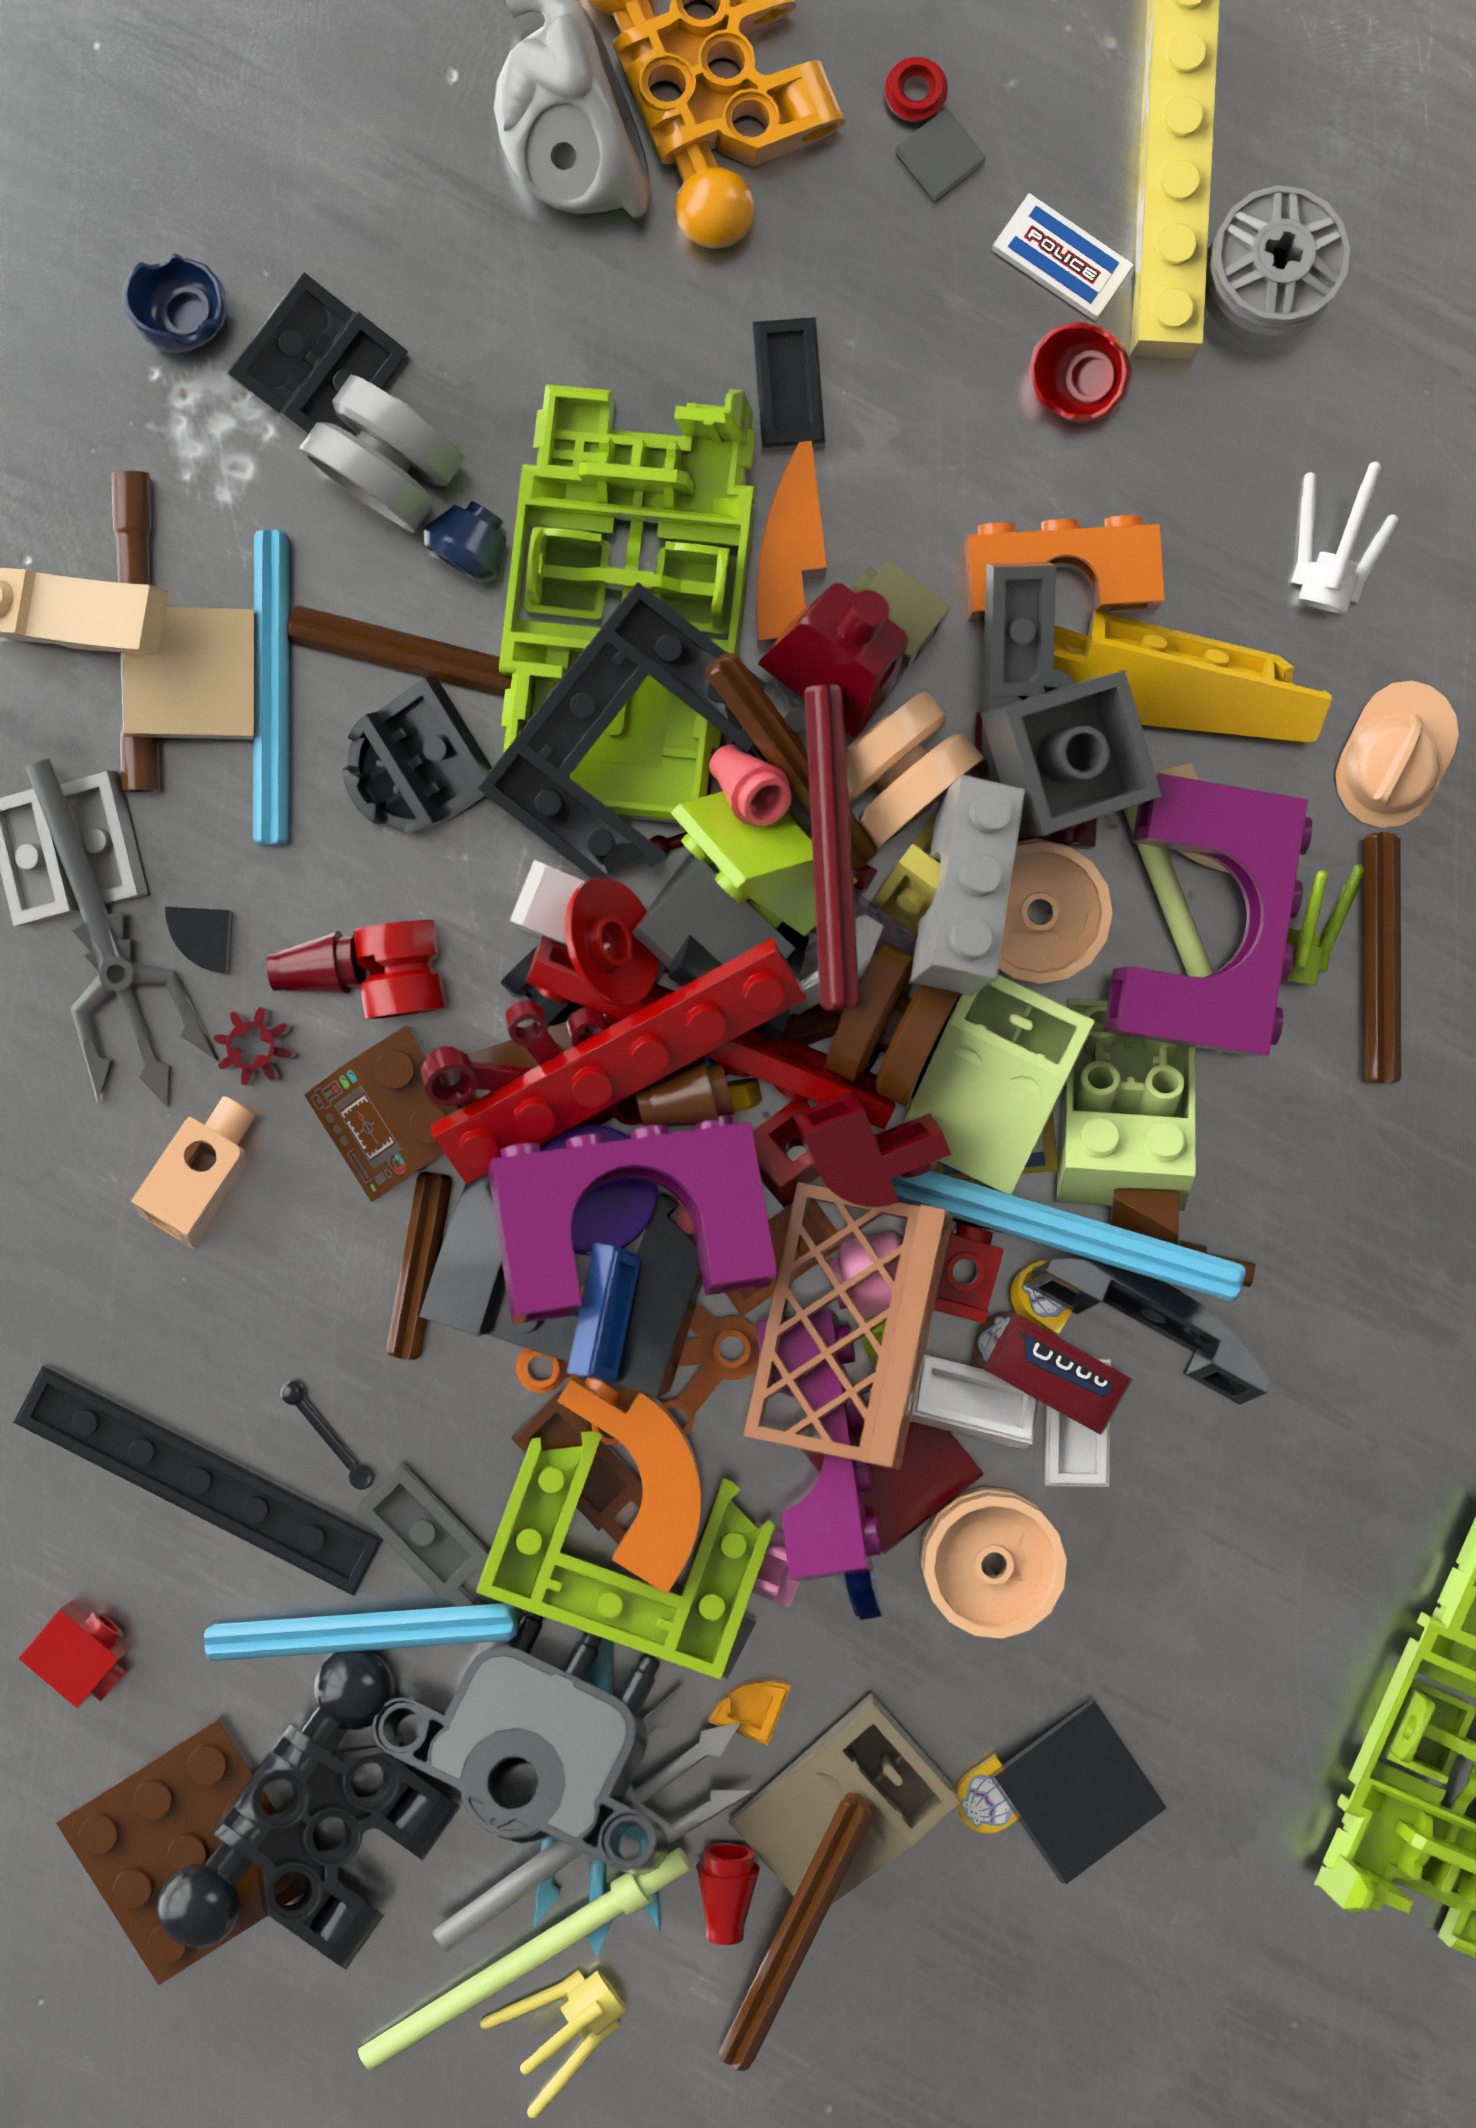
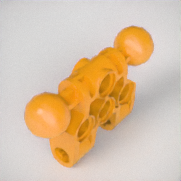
M587 0L594 9L614 16L621 34L614 39L612 43L636 100L638 112L644 119L661 162L663 164L676 163L684 182L677 192L674 206L677 223L685 235L698 245L709 249L731 246L746 235L753 224L756 210L753 193L740 175L718 167L711 150L716 149L725 156L755 167L833 134L846 123L821 61L805 62L771 75L760 74L755 69L753 46L745 35L788 16L797 6L795 0H702L711 4L716 11L714 16L704 20L695 19L685 11L684 6L694 0H671L669 12L655 17L648 0ZM717 58H727L734 61L741 72L733 78H720L712 73L708 64ZM670 81L680 88L682 95L675 101H660L652 95L649 88L656 82ZM742 116L755 117L761 121L765 127V132L757 137L743 136L736 131L733 121Z

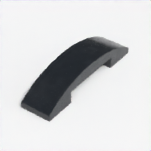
M1071 1258L1050 1260L1027 1273L1023 1285L1071 1310L1075 1314H1079L1100 1302H1104L1193 1351L1195 1354L1186 1375L1239 1405L1266 1394L1269 1389L1270 1379L1241 1339L1215 1314L1195 1299L1161 1280L1095 1260Z

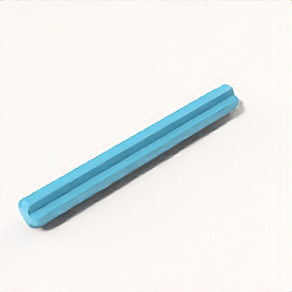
M269 529L257 531L254 535L253 839L259 845L277 846L286 844L288 841L289 640L287 624L289 620L290 539L285 531Z
M503 1603L214 1624L205 1630L204 1644L206 1656L211 1661L509 1641L517 1634L518 1622L515 1607Z

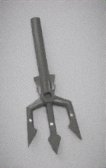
M50 758L28 765L26 770L84 923L71 931L90 951L84 956L99 974L71 1007L97 1104L100 1101L111 1060L100 1055L89 1012L116 992L144 1066L139 1078L168 1107L170 1066L159 1061L131 986L165 985L185 1026L180 1036L217 1061L219 1060L176 970L136 964L130 960V938L123 939L124 911L108 913Z

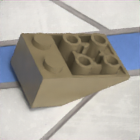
M870 1693L733 1815L728 1822L791 1894L795 1896L841 1800L849 1792L858 1793L863 1798L871 1800L876 1806V1814L831 1903L832 1905L912 1847L961 1802L957 1790L874 1695Z

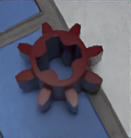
M259 1007L257 1009L254 1022H246L241 1014L235 1011L231 1012L230 1019L235 1028L232 1029L229 1035L218 1034L214 1035L213 1038L219 1044L226 1045L228 1054L218 1064L219 1069L226 1070L234 1066L242 1068L240 1077L242 1085L250 1086L252 1084L255 1071H263L265 1076L271 1081L279 1080V1074L274 1065L280 1057L286 1059L295 1058L296 1053L290 1049L283 1048L280 1038L288 1033L291 1026L287 1023L278 1024L273 1028L266 1025L269 1016L267 1008ZM256 1029H261L259 1034L260 1040L269 1043V1051L267 1056L256 1055L252 1065L249 1063V1053L245 1050H240V1043L243 1037L253 1038Z

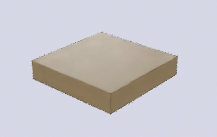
M166 607L158 655L124 653V737L252 740L254 737V609Z

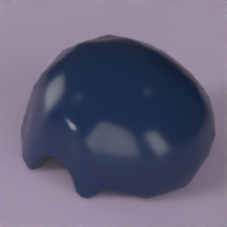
M176 253L170 254L165 261L153 265L146 264L143 261L139 262L133 267L122 288L124 311L127 317L147 343L162 351L184 352L206 344L214 339L217 332L223 327L227 315L225 290L216 275L206 264L188 258L184 259Z

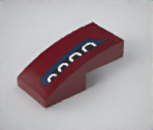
M1016 1313L1012 1315L983 1367L989 1373L1100 1435L1103 1434L1133 1380Z

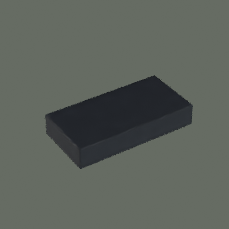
M816 317L753 322L762 452L795 450L798 443L803 441H812L813 448H824L825 430Z

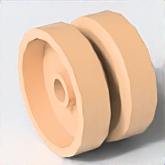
M926 689L914 696L894 713L892 711L888 712L847 748L849 804H854L876 786L882 792L860 813L858 819L877 849L883 847L937 803L939 796L961 775L967 776L985 759L964 733L949 736L927 753L923 746L944 727L947 713Z
M1039 838L1017 842L998 968L1014 979L1043 984L1068 979L1093 962L1107 941L1113 916L1108 885L1093 862L1065 844ZM1037 899L1048 901L1052 909L1045 912L1048 920L1040 924L1035 923V921L1028 917V907Z
M982 1486L962 1492L932 1516L922 1535L919 1563L932 1601L950 1623L974 1636L1003 1639L1029 1631L1051 1613L1064 1589L1067 1559L1059 1533L1034 1502L1010 1489ZM990 1553H999L1005 1565L1000 1571L992 1567H988L983 1571L982 1561L984 1557Z

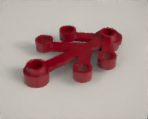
M523 1000L514 1003L508 1008L505 1014V1023L511 1040L518 1045L525 1046L538 1065L563 1053L547 1031L548 1025L543 1010L538 1003ZM590 1007L581 1008L572 1013L566 1025L573 1046L608 1028L604 1015L598 1009ZM527 1019H533V1020H535V1021H534L531 1025H529V1026H526V1027H519V1026H518V1024L521 1023V1022L524 1021V1020H527ZM586 1027H596V1029L590 1033H580V1031ZM443 1046L433 1050L427 1056L421 1068V1076L426 1094L432 1102L441 1106H456L468 1100L475 1093L476 1089L494 1091L534 1068L471 1062L470 1057L465 1052L455 1047ZM659 1079L658 1081L648 1085L647 1087L639 1091L649 1089L661 1083L662 1079ZM636 1093L571 1128L584 1125H602L612 1118L625 1125L643 1124ZM549 1139V1140H547L546 1142L540 1144V1150H542V1148H543L551 1139Z

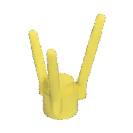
M578 1969L561 1983L506 2006L495 2013L483 2017L480 2021L481 2028L488 2030L563 1997H568L569 2001L560 2008L569 2023L522 2063L520 2071L524 2075L531 2074L575 2036L579 2035L581 2038H585L589 2035L529 2107L527 2114L532 2119L537 2118L548 2104L554 2100L602 2041L621 2027L618 2019L628 2012L627 2007L616 1990L599 1970L585 1978Z

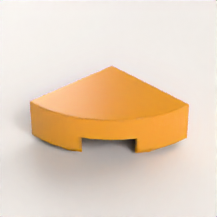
M771 1678L756 1679L742 1683L720 1699L712 1710L708 1722L716 1726H723L742 1721L735 1733L768 1746L790 1691L791 1683Z

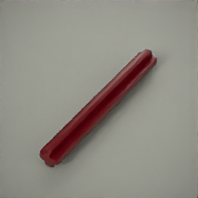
M818 684L806 688L804 700L820 1005L826 1010L841 1011L856 1008L860 1002L844 696L841 686Z

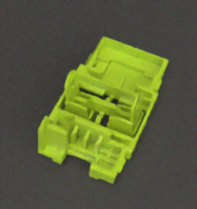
M546 384L543 409L537 410L533 449L538 450L537 464H523L520 479L499 661V672L505 676H512L511 688L505 689L501 727L506 728L503 753L601 629L598 627L519 620L529 526L533 527L529 547L523 604L527 616L600 625L604 621L607 589L623 590L622 602L638 581L708 638H717L711 640L723 650L739 655L754 524L751 511L752 504H756L757 498L755 486L746 485L745 472L746 470H752L756 431L752 430L754 409L751 408L743 390L730 389L726 394L725 406L687 403V406L676 405L674 419L681 429L683 436L612 430L616 398L610 390ZM616 519L631 521L625 569L610 567L611 547L609 542L602 538V534L614 535ZM644 522L658 523V539L739 547L736 559L735 556L730 555V548L666 541L665 547L660 548L658 551L656 573L638 570ZM648 675L569 777L619 817L679 823L671 814L679 803L710 795L712 774L709 764L714 750L720 748L722 732Z
M1475 1517L1456 1560V1563L1459 1564L1458 1569L1452 1567L1437 1603L1441 1604V1607H1436L1432 1616L1421 1612L1417 1623L1425 1628L1419 1641L1411 1637L1409 1638L1348 1777L1355 1784L1351 1797L1342 1793L1336 1805L1345 1811L1342 1819L1345 1825L1343 1829L1337 1828L1322 1862L1326 1867L1321 1866L1314 1885L1323 1889L1342 1909L1354 1914L1366 1911L1367 1909L1379 1912L1382 1903L1409 1914L1414 1902L1392 1882L1445 1904L1450 1909L1438 1937L1450 1948L1476 1959V1820L1464 1815L1469 1803L1476 1797V1742L1466 1738V1734L1476 1714V1708L1464 1698L1414 1677L1417 1672L1476 1698ZM1380 1753H1382L1387 1759L1445 1785L1449 1780L1448 1775L1458 1753L1473 1761V1765L1465 1787L1458 1793L1450 1809L1441 1805L1446 1793L1445 1789L1383 1763L1378 1758Z

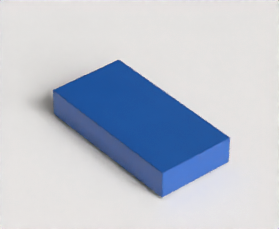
M593 1243L582 1297V1306L579 1311L567 1373L614 1383L617 1380L641 1263L640 1255L614 1246Z

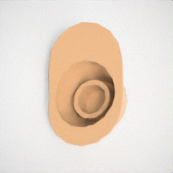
M1416 681L1392 683L1376 692L1363 708L1340 755L1335 772L1338 796L1346 810L1362 823L1380 828L1402 826L1418 817L1430 803L1455 753L1459 737L1457 716L1447 698L1430 685Z

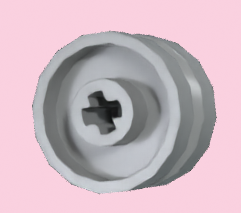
M350 375L332 402L337 416L358 436L352 435L335 424L317 422L299 447V451L321 472L368 507L403 529L414 533L431 510L432 502L428 492L409 476L407 472L409 471L435 486H447L464 463L466 456L455 444L438 431L433 424L413 408L358 376Z

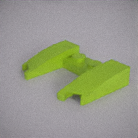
M595 1431L581 1432L582 1446L545 1451L541 1449L540 1437L532 1438L479 1579L476 1593L721 1680L775 1525L768 1519L757 1528L731 1501L741 1489L733 1481L722 1478L679 1594L670 1591L668 1594H665L651 1584L560 1552L602 1434Z

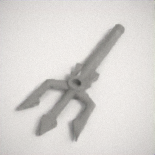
M682 1685L642 1719L647 1728V1736L657 1727L668 1729ZM742 1721L702 1730L699 1743L633 1790L630 1784L622 1804L652 1818L660 1824L667 1835V1841L672 1843L758 1791L711 1790L710 1801L672 1824H669L643 1805L644 1802L707 1756L720 1758ZM639 1825V1826H635V1827H637V1828H639V1829L645 1831V1829H644L643 1826H640V1825ZM558 1839L442 1923L432 1933L439 1945L447 1953L581 1854L587 1857L593 1864L597 1858Z

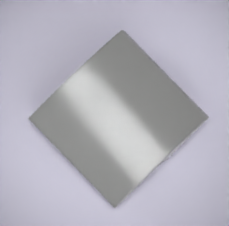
M105 771L60 784L105 906L148 895L124 793L121 791L119 772ZM34 788L0 798V873L13 926L32 924L80 912Z

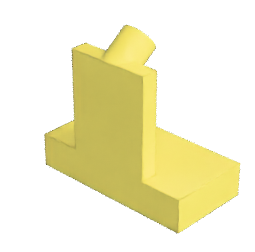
M937 810L865 909L867 913L915 947L920 919L927 914L933 903L940 877L941 864L934 858H930Z

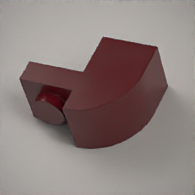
M853 1091L793 1115L805 1149L823 1182L837 1196L856 1205L883 1207L898 1203L899 1200L891 1181L892 1178L900 1175L904 1178L923 1175L937 1165V1160L951 1155L944 1133L930 1113L874 1135L865 1110Z

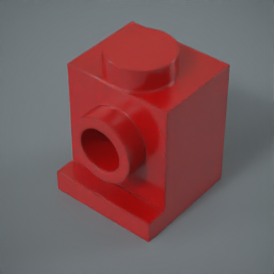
M792 1100L753 1130L761 1182L784 1208L794 1201L793 1196H795L798 1182L810 1184L820 1176L807 1152L795 1161L787 1157L791 1148L795 1146L805 1147L793 1115L812 1108L807 1101L799 1102Z
M956 1223L954 1234L949 1236L934 1307L935 1311L985 1324L1004 1252L1003 1248L991 1245L994 1232ZM963 1259L973 1261L977 1268L976 1277L967 1284L958 1283L953 1276L955 1264Z

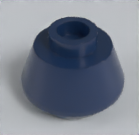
M474 501L469 503L466 510L460 506L453 505L423 529L424 546L454 569L480 583H485L498 577L507 539L498 531L503 521Z

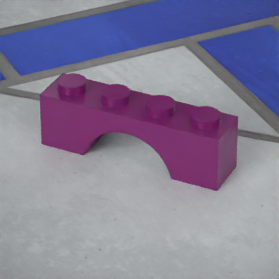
M832 1310L819 1311L810 1317L828 1347L852 1333L850 1324L840 1325L839 1317ZM795 1315L786 1316L784 1322H786ZM768 1319L755 1321L760 1355ZM803 1323L781 1336L778 1354L790 1373L821 1353ZM854 1343L834 1356L845 1374V1364L855 1362ZM827 1361L796 1381L815 1411L846 1392ZM776 1365L770 1386L783 1378ZM789 1386L779 1392L796 1398ZM851 1399L822 1418L821 1421L836 1443L856 1447L854 1427L864 1426V1418ZM824 1454L819 1477L811 1491L799 1503L781 1513L789 1578L791 1580L799 1582L874 1571L872 1556L882 1555V1544L877 1517H866L863 1491L873 1490L870 1463Z

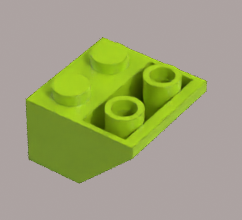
M723 791L679 803L673 809L671 814L688 832L681 842L696 858L702 859L709 867L713 862L715 863V866L720 871L714 877L715 881L734 900L743 905L751 898L748 902L749 905L774 928L785 922L805 937L816 925L811 829L790 806L778 821L767 826L746 824L738 820ZM853 876L854 885L858 880Z

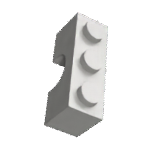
M961 775L939 796L930 858L941 860L940 877L933 903L927 914L919 922L910 982L973 996L996 979L1025 789Z

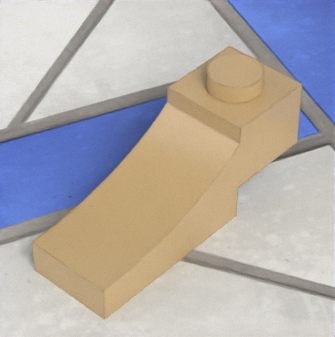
M0 568V637L13 641L52 643L72 649L158 655L169 591L151 585L96 581L38 573L27 569Z

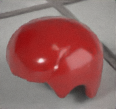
M1077 321L1052 328L1034 348L1028 372L1035 396L1042 406L1073 422L1087 423L1091 420L1096 421L1111 415L1127 397L1133 369L1124 344L1113 334L1097 325Z

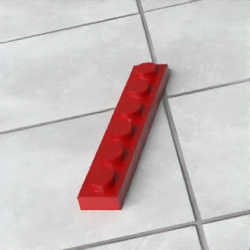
M542 936L532 958L526 980L527 983L536 986L543 996L552 1001L564 1004L573 1001L585 1007L598 1009L604 1015L605 1021L611 1025L674 992L672 989L654 983L649 994L635 1004L620 1007L607 1004L597 998L582 982L573 966L567 946ZM749 1030L704 1055L715 1060L717 1065L723 1064L724 1071L738 1077H749L752 1075L774 1084L781 1094L799 1102H806L810 1099L822 1104L853 1091L864 1108L869 1123L885 1130L895 1110L894 1101L877 1093L876 1074L869 1072L865 1078L855 1083L825 1068L828 1054L782 1035L771 1043L754 1031Z
M772 937L433 1123V1138L467 1185L488 1173L491 1159L502 1157L501 1150L503 1148L525 1143H538L540 1145L801 1003L807 999L804 988Z

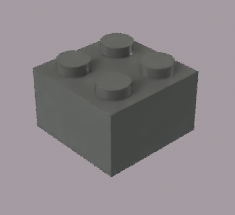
M1125 670L1096 676L980 713L1001 784L1025 789L1017 838L1046 835L1162 796Z

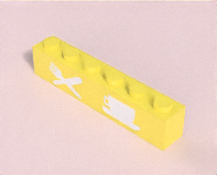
M1220 0L1147 1L1130 357L1193 360L1203 344Z

